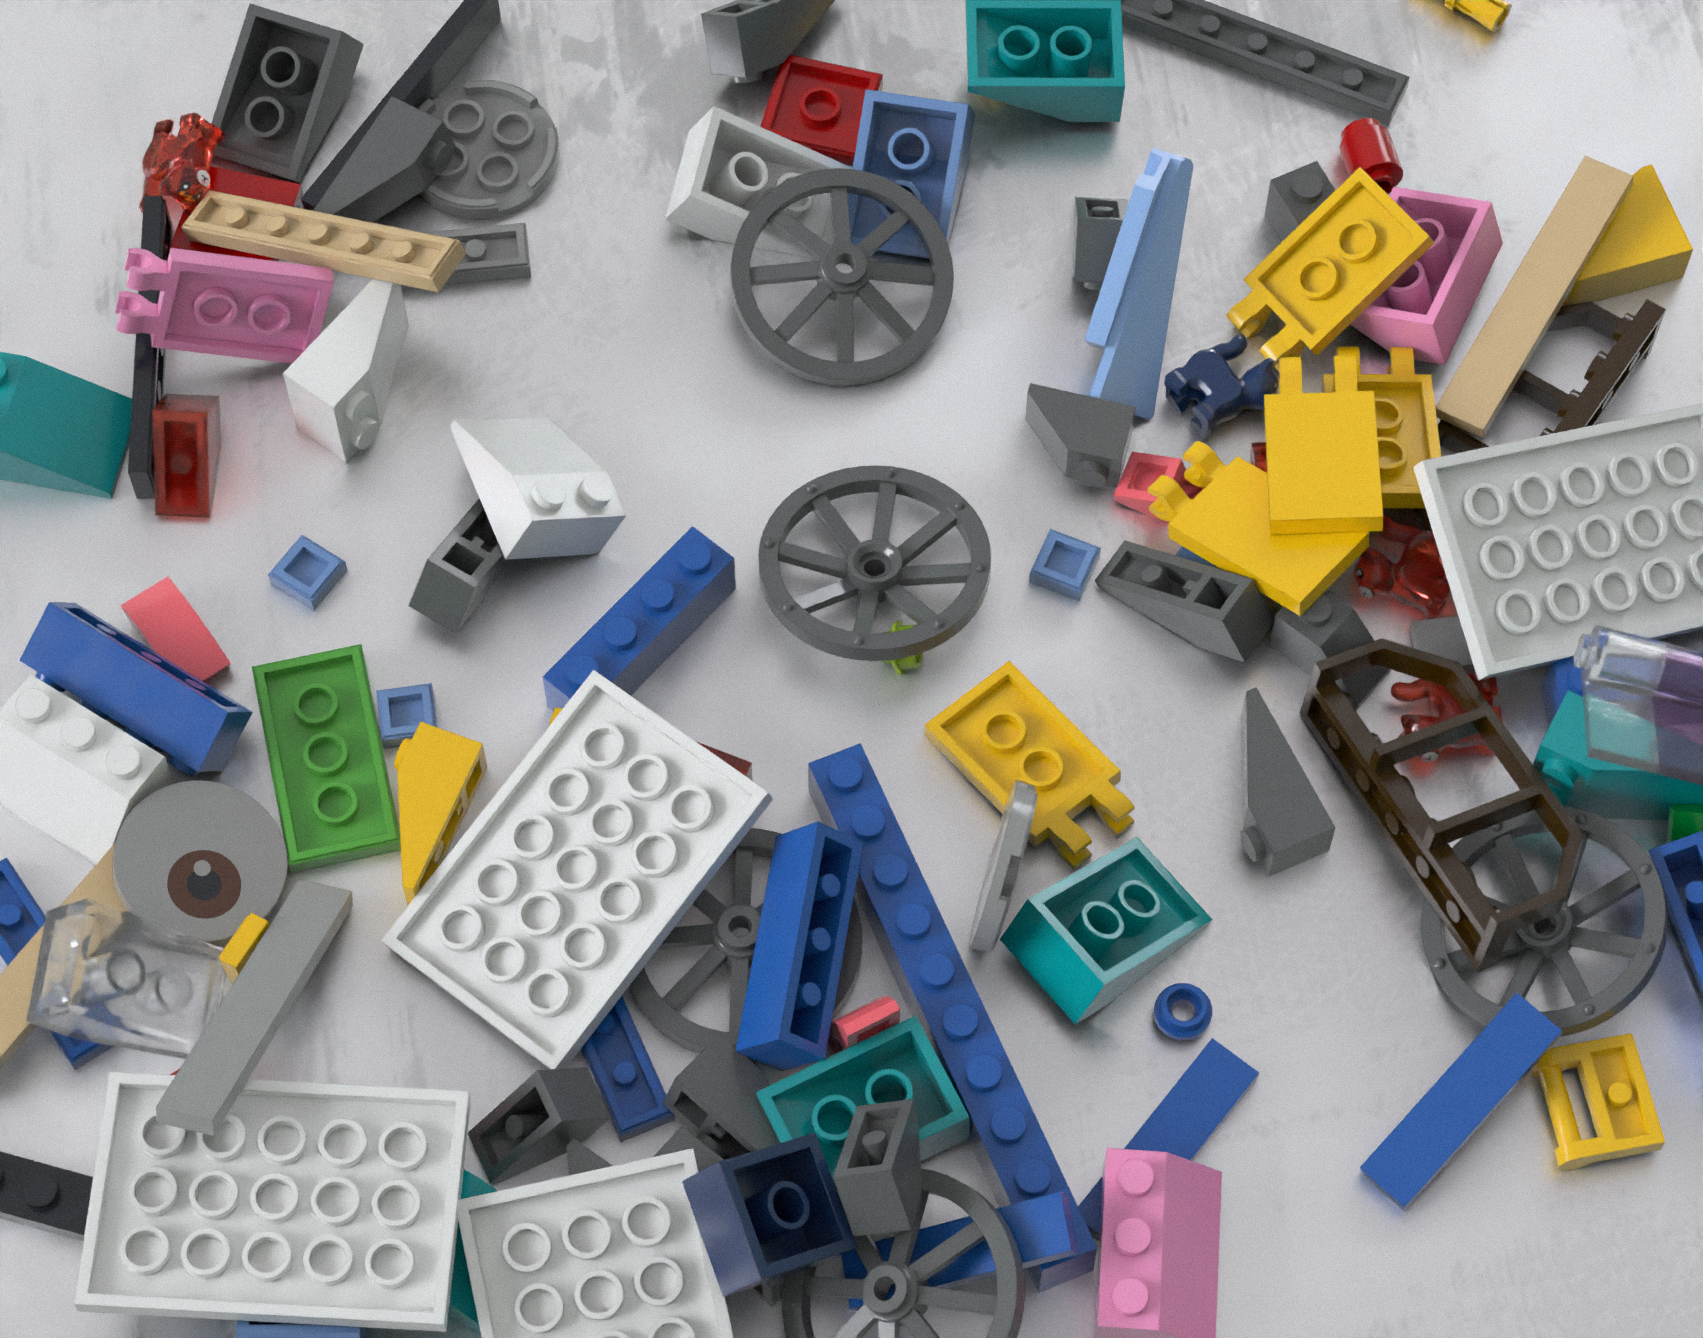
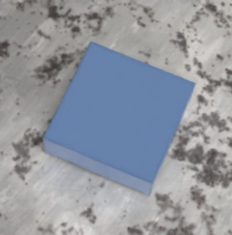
M1050 529L1030 571L1029 582L1080 601L1100 558L1101 548Z
M301 535L268 576L271 584L312 610H315L348 570L344 560L304 535Z
M432 683L376 691L381 740L384 749L400 747L405 738L412 739L420 721L438 727Z

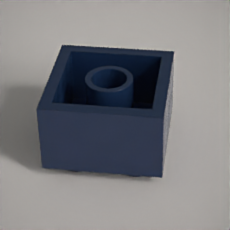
M816 1133L719 1161L682 1181L723 1297L817 1267L858 1248Z

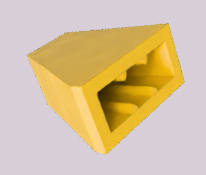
M1652 164L1640 168L1633 174V186L1565 299L1564 306L1590 301L1597 302L1684 277L1693 248Z

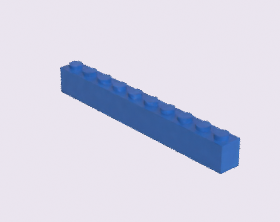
M861 743L808 763L809 794L823 824L863 842L855 894L911 1016L916 1015L969 1115L970 1138L968 1140L999 1208L1059 1191L1069 1196L1079 1254L1028 1267L1027 1269L1038 1292H1043L1093 1271L1097 1246Z

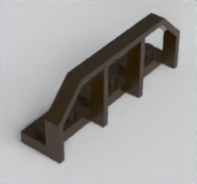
M1647 299L1635 316L1626 313L1623 318H1620L1591 301L1561 306L1547 332L1586 325L1611 339L1616 344L1609 354L1599 351L1584 376V379L1589 382L1581 393L1573 389L1567 394L1526 370L1522 372L1513 390L1557 414V418L1561 419L1554 432L1545 428L1540 436L1600 423L1604 411L1641 358L1646 359L1650 354L1666 311L1665 308ZM1440 420L1437 424L1440 447L1443 446L1455 454L1489 447L1446 421ZM1413 508L1423 545L1439 554L1426 508Z
M1383 638L1315 662L1300 715L1476 971L1480 972L1497 965L1510 932L1560 912L1567 895L1582 836L1581 830L1459 662ZM1378 665L1447 687L1465 713L1382 743L1378 735L1370 732L1357 714L1351 696L1347 692L1341 691L1335 681ZM1480 733L1520 790L1441 821L1430 818L1416 798L1414 788L1409 779L1404 775H1400L1394 765ZM1535 810L1562 847L1552 891L1500 911L1497 907L1491 906L1478 887L1472 869L1468 864L1459 860L1448 843Z

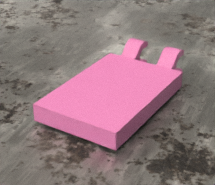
M130 248L128 249L124 266L125 270L129 271L126 282L127 288L136 291L157 290L160 291L158 303L155 304L140 294L129 291L119 292L115 306V313L119 314L116 327L117 331L126 334H150L152 347L292 364L320 335L334 283L332 268L170 248L168 260L166 261L148 250Z

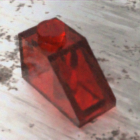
M165 394L153 409L155 515L210 518L221 450L220 396Z

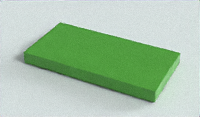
M362 644L252 666L290 872L296 873L401 850L400 831Z

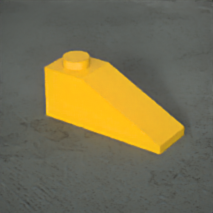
M421 721L413 738H405L402 741L394 762V768L397 770L402 886L407 905L411 903L443 862L488 768L483 743Z

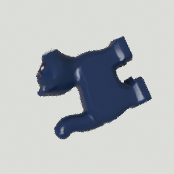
M1241 334L1235 335L1229 342L1198 351L1188 360L1186 365L1172 370L1165 376V397L1179 414L1187 409L1190 400L1193 399L1199 403L1192 408L1196 416L1190 420V426L1202 440L1211 436L1212 430L1218 424L1235 418L1245 409L1264 411V395L1277 394L1279 381L1272 371L1274 362L1272 358L1265 359L1255 367L1247 370L1241 378H1238L1228 365L1227 361L1238 358L1247 347V340Z

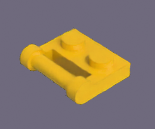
M1632 1033L1552 1047L1531 1069L1532 1076L1540 1079L1559 1145L1554 1152L1560 1170H1575L1594 1162L1662 1149L1665 1139ZM1577 1068L1597 1137L1581 1139L1562 1075L1564 1070Z

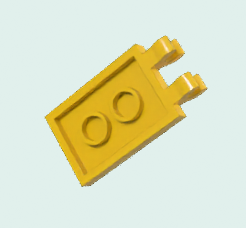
M1359 167L1243 279L1252 291L1243 300L1235 304L1228 311L1226 317L1249 340L1263 328L1272 310L1277 314L1286 326L1277 335L1269 339L1259 351L1266 359L1272 358L1274 360L1273 366L1279 371V358L1300 357L1305 346L1317 356L1435 242Z
M1337 346V356L1356 355L1357 390L1374 391L1383 508H1425L1413 467L1422 460L1441 457L1432 376L1430 374H1415L1412 347H1390L1391 366H1387V374H1361L1359 347ZM1335 372L1334 374H1323L1322 393L1334 392L1333 375H1335Z
M1356 355L1334 356V392L1302 393L1301 357L1279 358V394L1264 395L1270 535L1383 531L1374 391L1357 390Z
M1196 441L1183 453V459L1192 464L1184 472V477L1193 485L1204 488L1193 500L1185 494L1175 480L1166 475H1161L1148 487V493L1157 497L1149 506V511L1159 519L1169 521L1168 533L1171 540L1222 570L1253 579L1260 593L1299 616L1369 547V532L1270 535L1267 473L1238 456L1226 466L1208 445L1200 441Z
M1010 661L1006 662L924 725L925 736L1002 814L1015 780L1027 782L1035 786L1034 789H1037L1036 794L1038 796L1028 841L1034 847H1037L1049 838L1062 859L1074 870L1092 857V853L1086 848L1092 843V839L1080 826L1071 820L1089 805L1094 807L1103 824L1116 836L1134 824V819L1129 813L1134 810L1135 806L1122 792L1114 787L1121 780V770Z

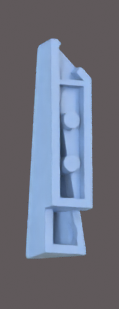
M1155 148L1151 149L1144 174H1139L1134 185L1084 339L1089 346L1104 350L1089 396L1135 406V416L1143 419H1151L1155 411L1194 166L1193 162L1188 158Z

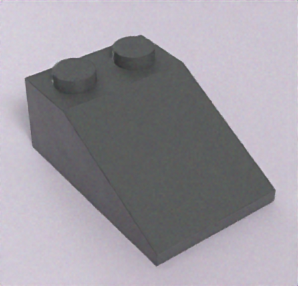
M250 3L202 152L299 183L349 92L364 44L343 31Z

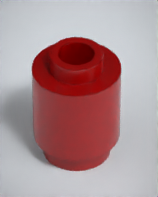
M1374 118L1358 119L1347 125L1341 133L1342 141L1339 148L1349 177L1361 167L1387 194L1391 193L1393 187H1396L1402 180L1403 169L1389 130L1381 126V123Z

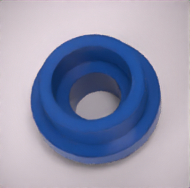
M1188 983L1173 984L1165 988L1158 995L1154 1006V1019L1158 1028L1165 1035L1176 1040L1185 1041L1199 1037L1207 1030L1212 1018V1005L1208 996L1200 988ZM1177 1007H1185L1192 1012L1193 1017L1187 1021H1180L1173 1016L1172 1011Z

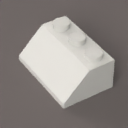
M30 673L0 708V806L94 865L114 845L120 827L131 810L149 794L165 786L175 784L165 756Z

